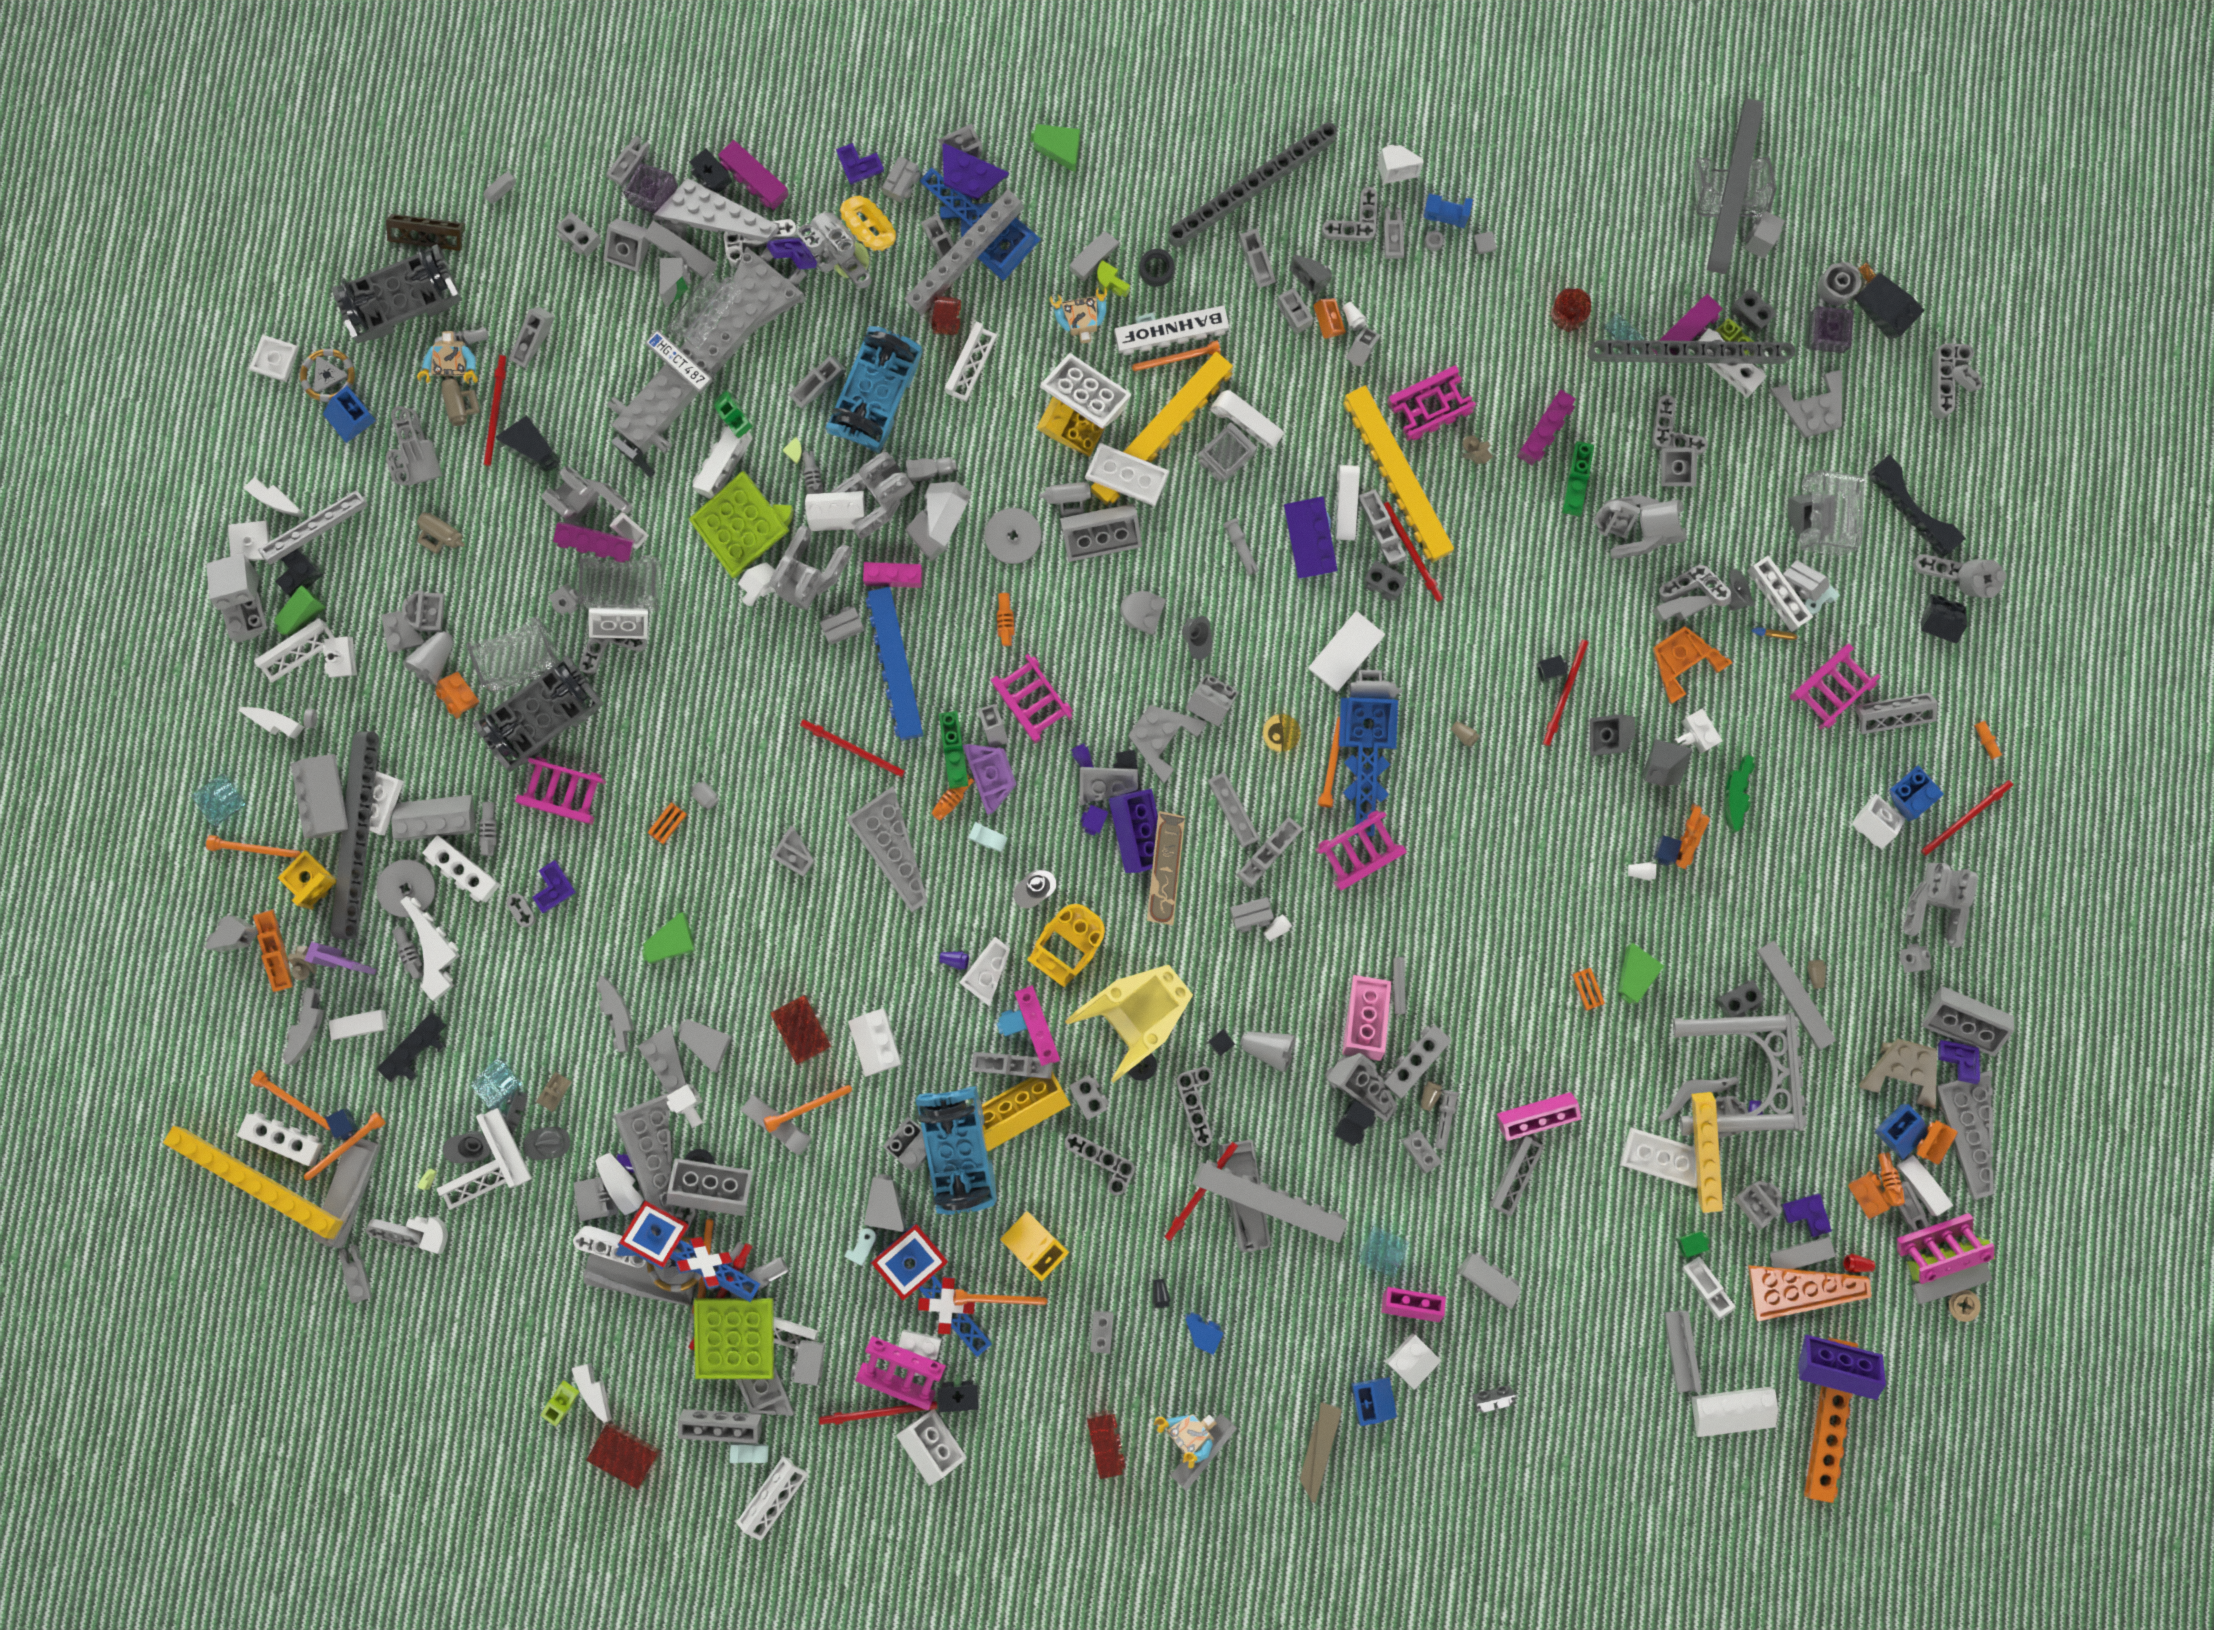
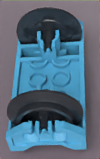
M869 326L838 402L831 411V418L825 427L827 433L836 437L846 438L880 454L894 425L893 417L905 389L910 387L923 353L922 347L905 336L900 338L899 334H892V331L887 333L886 329L882 327ZM873 435L881 436L880 440L875 441L872 439Z
M977 1086L938 1094H919L915 1100L918 1106V1121L921 1122L934 1192L933 1202L936 1204V1213L952 1215L956 1211L958 1214L961 1211L970 1212L971 1208V1211L975 1212L994 1206L997 1201L992 1160H988L982 1128L985 1121ZM972 1098L974 1104H966L965 1100Z

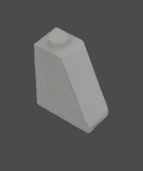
M686 1019L685 1022L682 1021L678 1029L680 1033L679 1038L711 1071L718 1072L732 1036L690 1019Z

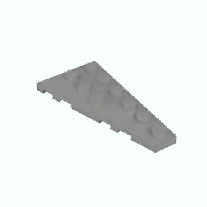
M689 178L682 183L654 214L655 220H671V223L674 224L679 222L686 223L690 227L713 232L725 231L728 235L733 236L735 234L745 235L748 239L767 243L779 231V225Z
M892 786L846 818V820L913 913L925 905L928 900L894 786Z
M1992 1070L1980 1073V1082L1978 1084L1955 1080L1936 1086V1092L1947 1125L1958 1131L1953 1143L1972 1200L1993 1195Z
M668 1093L617 1113L613 1117L645 1201L674 1216V1205L667 1204V1192L672 1174V1156L668 1118H670L667 1105Z

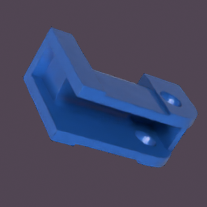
M1429 193L1423 217L1431 221H1439L1465 228L1473 199L1465 198L1463 205L1444 201L1442 196Z

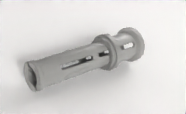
M1235 518L1223 524V527L1229 533L1230 542L1235 544L1249 576L1253 572H1258L1259 569L1246 544V535L1241 531L1238 524L1239 519Z
M1442 1090V1093H1444L1442 1105L1439 1106L1441 1117L1434 1148L1447 1150L1452 1116L1457 1111L1455 1105L1457 1096L1460 1093Z

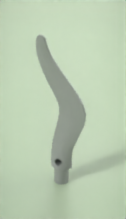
M1737 1076L1728 1079L1726 1077L1718 1080L1695 1079L1685 1082L1668 1109L1658 1117L1659 1121L1667 1120L1675 1115L1691 1098V1094L1715 1093L1730 1089V1086L1739 1083Z

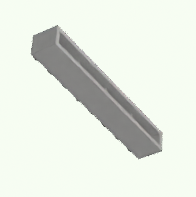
M1209 1160L1206 1163L1200 1162L1192 1184L1337 1243L1340 1242L1347 1224V1220L1342 1219V1214L1332 1211L1331 1214L1324 1212L1325 1207L1315 1203L1313 1207L1307 1205L1308 1200L1298 1196L1296 1199H1292L1289 1197L1290 1193L1280 1189L1278 1192L1272 1191L1271 1185L1263 1182L1260 1185L1253 1183V1178L1243 1175L1242 1178L1235 1176L1236 1171L1226 1167L1224 1171L1217 1168L1218 1164Z

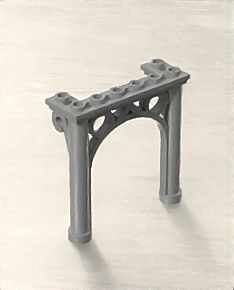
M1794 1012L1778 1016L1689 1020L1673 1018L1675 1038L1743 1035L1759 1044L1770 1062L1772 1081L1764 1102L1757 1109L1746 1114L1717 1115L1718 1132L1786 1129L1804 1131L1806 1116L1802 1115V1107L1805 1106L1804 1095H1801L1800 1087H1803L1802 1075L1799 1076V1068L1802 1066L1801 1056H1798L1797 1048H1800L1799 1036H1796L1798 1017H1795ZM1751 1032L1770 1033L1765 1037L1763 1041L1760 1037ZM1774 1035L1779 1036L1782 1040V1050L1778 1053L1773 1052L1768 1046L1770 1038ZM1786 1053L1788 1068L1783 1067L1779 1060H1775L1774 1056L1778 1057ZM1788 1076L1789 1091L1783 1088L1777 1089V1085H1781L1783 1078ZM1779 1092L1785 1094L1787 1098V1106L1782 1110L1776 1108L1772 1101ZM1768 1105L1772 1109V1111L1777 1113L1758 1115ZM1680 1116L1682 1136L1694 1133L1693 1116Z

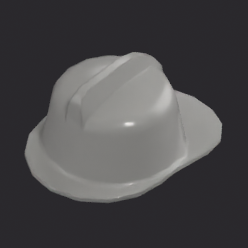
M1046 870L1030 872L1014 890L1016 904L1022 908H1032L1049 897L1056 888L1054 875Z

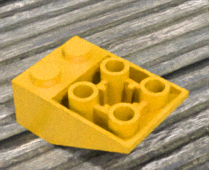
M1053 396L1036 429L1048 437L1090 457L1105 427L1103 429Z
M1028 1211L1000 1238L1041 1282L1069 1253Z

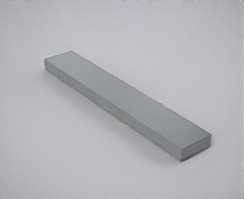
M356 490L260 547L258 551L266 562L271 565L368 506L367 501Z
M1771 941L1756 950L1816 1048L1822 1050L1835 1042V1037L1776 942Z

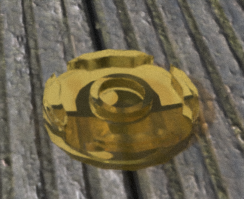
M1287 714L1272 716L1263 727L1264 742L1270 749L1276 752L1290 751L1297 745L1300 739L1301 730L1298 722Z

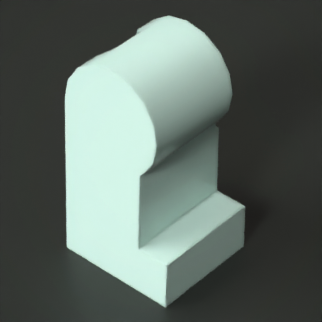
M1830 585L1816 602L1808 598L1803 603L1809 612L1814 615L1820 611L1822 604L1826 600L1831 603L1840 594Z
M975 822L968 837L973 842L1002 852L1008 839L1006 836Z
M870 1228L863 1229L859 1233V1241L854 1251L848 1249L844 1257L863 1266L876 1242V1232Z
M733 1442L730 1446V1463H767L769 1446L765 1444Z

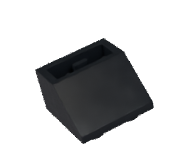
M1930 594L1920 621L1921 631L1957 644L1967 628L1966 607L1959 602L1946 600L1943 596Z

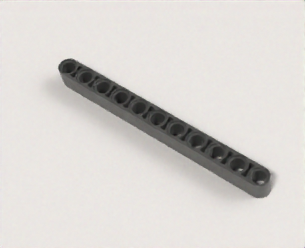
M1745 98L1708 259L1706 269L1708 271L1726 274L1730 263L1764 102Z
M1330 122L1321 125L1173 225L1169 231L1170 244L1175 247L1184 245L1332 145L1336 138L1337 127ZM1330 132L1332 136H1326L1324 133ZM1315 142L1317 146H1311L1309 143ZM1300 152L1302 156H1295L1294 153ZM1284 162L1287 164V166L1282 167L1279 165V163ZM1269 172L1272 174V176L1267 177L1264 175V173ZM1254 182L1257 186L1251 187L1249 183ZM1234 193H1241L1242 196L1235 197ZM1226 203L1227 207H1220L1218 204ZM1210 213L1212 217L1207 218L1203 214ZM1195 223L1197 227L1191 228L1188 224ZM1175 233H1179L1182 235V237L1175 238L1173 235Z
M1597 340L1589 348L1587 354L1589 359L1594 362L1785 364L1795 355L1796 350L1788 342ZM1594 348H1599L1602 354H1597ZM1613 348L1619 349L1620 354H1616ZM1632 348H1636L1639 351V355L1634 354ZM1651 348L1655 349L1658 355L1652 354ZM1669 349H1674L1676 355H1672ZM1688 349H1692L1695 355L1689 354ZM1707 349L1713 352V356L1707 353ZM1725 349L1730 350L1732 356L1727 355ZM1744 349L1750 352V356L1744 353ZM1763 350H1766L1769 356H1765ZM1781 350L1787 353V357L1782 355Z
M374 731L356 732L352 739L345 801L348 829L342 831L331 924V934L335 939H354L358 933L379 747V736Z

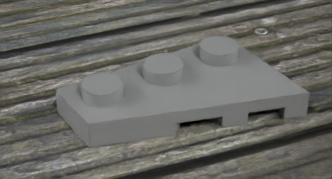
M1080 768V806L1088 802L1103 800V798L1118 796L1138 789L1137 769Z
M668 1025L637 1046L669 1094L687 1084L671 1025Z

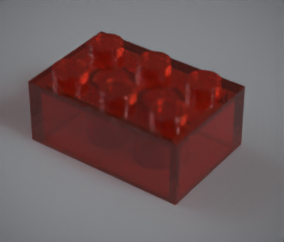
M803 995L770 1013L796 1065L800 1066L834 1048L808 996Z
M1110 1410L1088 1414L1087 1422L1099 1479L1122 1475L1126 1464L1124 1454H1119V1449L1122 1448L1120 1435L1115 1434L1114 1430L1118 1428L1115 1414H1111Z
M609 1422L602 1430L586 1461L638 1490L643 1486L662 1450Z

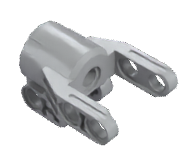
M829 212L821 213L813 218L810 224L802 225L798 229L801 241L812 253L817 261L816 266L822 272H829L836 264H839L841 269L858 288H866L871 284L872 279L868 271L853 255L856 249L854 236L835 214ZM811 231L808 236H803L805 232ZM857 266L855 270L849 271L851 267ZM866 276L865 280L858 281L860 277Z
M402 406L395 407L391 412V418L401 448L400 450L391 449L386 454V461L393 481L399 485L410 486L442 477L433 443L430 440H425L416 411ZM402 409L399 415V421L398 419H396L395 413L397 410ZM410 412H412L414 415L413 420L411 418ZM402 430H403V432H404V435H405V438H406V439H404V438L401 436ZM415 430H417L420 434L419 439L417 437ZM403 472H405L407 476L405 481H402L401 474Z
M882 452L860 468L859 473L854 474L830 492H859L867 488L880 507L857 523L854 533L860 539L866 538L890 521L901 503L900 499L915 489L907 475L900 471L894 458L888 452Z
M566 466L560 470L562 479L565 481L563 485L555 491L551 488L545 489V492L541 495L544 501L563 516L566 523L585 528L588 527L580 519L595 505L599 495L604 497L617 510H621L626 514H629L633 509V506L609 484L584 479L572 467L568 468Z
M1634 495L1604 502L1605 505L1611 501L1619 500L1641 508L1640 523L1644 541L1615 546L1610 550V557L1612 559L1647 554L1658 546L1687 540V531L1685 528H1681L1678 516L1680 512L1684 511L1683 502L1680 499L1659 502L1656 499Z
M804 525L800 526L784 553V557L774 571L769 585L775 589L779 597L802 610H808L816 594H822L837 582L851 557L852 548L844 544L837 548L824 573L811 566H807L799 562L811 540V529Z
M1928 863L1924 882H1920L1909 897L1903 928L1904 933L1911 936L1918 934L1922 928L1926 904L1951 909L1946 939L1949 946L1961 947L1965 938L1970 912L1969 907L1974 901L1978 880L1977 873L1969 871V869L1953 871L1947 863Z

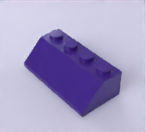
M1324 496L1283 504L1298 579L1338 571Z
M1152 788L1109 798L1125 873H1138L1152 869L1158 822Z
M1807 1334L1804 1336L1798 1363L1799 1380L1874 1400L1879 1398L1886 1386L1882 1354Z

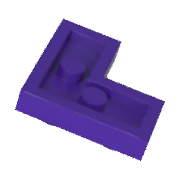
M853 143L836 149L850 185L884 172L877 153L859 159Z
M800 238L768 241L766 247L774 259L791 257L799 270L816 268V259Z
M556 860L538 870L548 887L532 898L543 914L576 894L575 889Z
M1940 1040L1938 1043V1060L1957 1064L1958 1081L1978 1084L1980 1082L1979 1048Z
M1820 1193L1781 1204L1786 1222L1792 1223L1806 1219L1811 1237L1832 1232Z

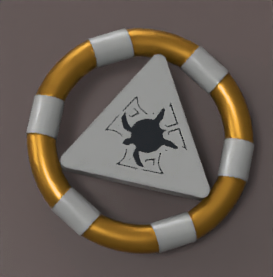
M321 349L312 353L306 358L300 370V382L304 391L311 398L321 402H329L336 393L330 395L319 394L318 392L330 386H335L346 378L347 381L341 390L346 386L351 389L355 380V369L351 360L344 353L335 349ZM335 356L339 358L348 370V375L321 357ZM316 360L313 390L307 380V372Z
M682 1236L681 1240L690 1244L689 1240L691 1238ZM677 1249L674 1250L676 1253H681V1251ZM671 1258L668 1259L664 1266V1281L658 1276L654 1265L647 1262V1271L651 1280L665 1291L681 1292L694 1286L701 1278V1275L695 1272L692 1278L683 1284H668L667 1282L681 1275L677 1269L676 1261Z

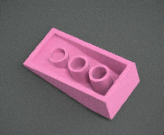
M1353 975L1342 1055L1353 1056L1361 1053L1368 1059L1381 1061L1386 1047L1391 981Z

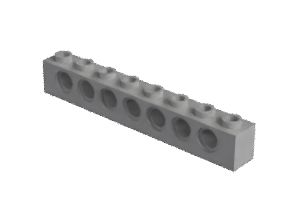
M1007 189L904 298L906 302L922 317L1025 208L1022 202Z

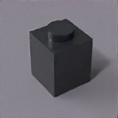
M1562 655L1539 661L1536 664L1542 683L1563 677L1567 673L1566 670H1568L1567 662L1562 658Z
M1224 1029L1207 1042L1219 1057L1235 1045Z

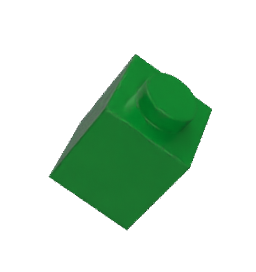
M1696 1230L1676 1238L1683 1257L1689 1258L1709 1250V1239L1706 1233Z

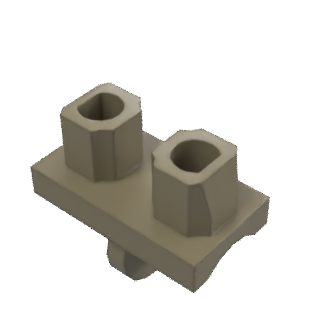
M1467 436L1463 440V448L1468 452L1462 455L1465 460L1471 459L1475 465H1478L1480 463H1487L1493 457L1488 451V448L1491 446L1488 441L1479 442L1475 436Z
M297 946L295 954H289L288 960L293 966L292 976L296 980L306 979L310 972L313 974L317 973L318 968L315 964L305 961L309 949L307 946Z
M554 1072L536 1103L554 1112L572 1084V1081Z

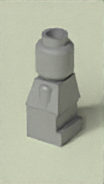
M950 457L939 458L936 462L934 459L924 458L906 461L910 482L926 481L937 476V473L939 475H947L957 470L955 459Z

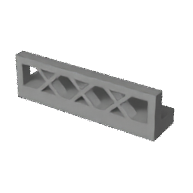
M1924 693L1856 705V713L1860 717L1861 734L1935 722L1938 702L1931 693ZM1931 710L1930 716H1920L1924 711ZM1908 713L1914 714L1909 720L1902 719ZM1888 717H1895L1891 723H1884ZM1876 720L1872 726L1866 727V721Z
M1528 1136L1521 1137L1489 1205L1490 1207L1508 1216H1512L1544 1148L1543 1145L1533 1141ZM1530 1144L1538 1147L1534 1156H1527ZM1526 1161L1529 1169L1527 1173L1519 1175V1167L1522 1162ZM1518 1179L1520 1188L1518 1191L1511 1193V1184L1513 1180ZM1508 1196L1512 1202L1509 1211L1501 1207L1505 1197Z
M1689 1311L1663 1312L1676 1391L1678 1393L1687 1391L1702 1392Z
M1221 1413L1214 1420L1217 1424L1208 1431L1214 1438L1209 1457L1195 1463L1193 1468L1188 1467L1189 1461L1183 1463L1182 1460L1170 1475L1185 1491L1190 1488L1237 1429L1236 1425Z

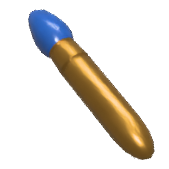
M1762 627L1752 629V632L1759 636L1765 635L1786 640H1796L1798 638L1796 634Z

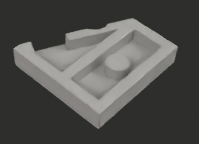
M401 611L381 615L388 652L392 653L415 648L425 643L416 629L406 622Z
M790 826L771 857L805 877L813 865L814 859L795 828Z

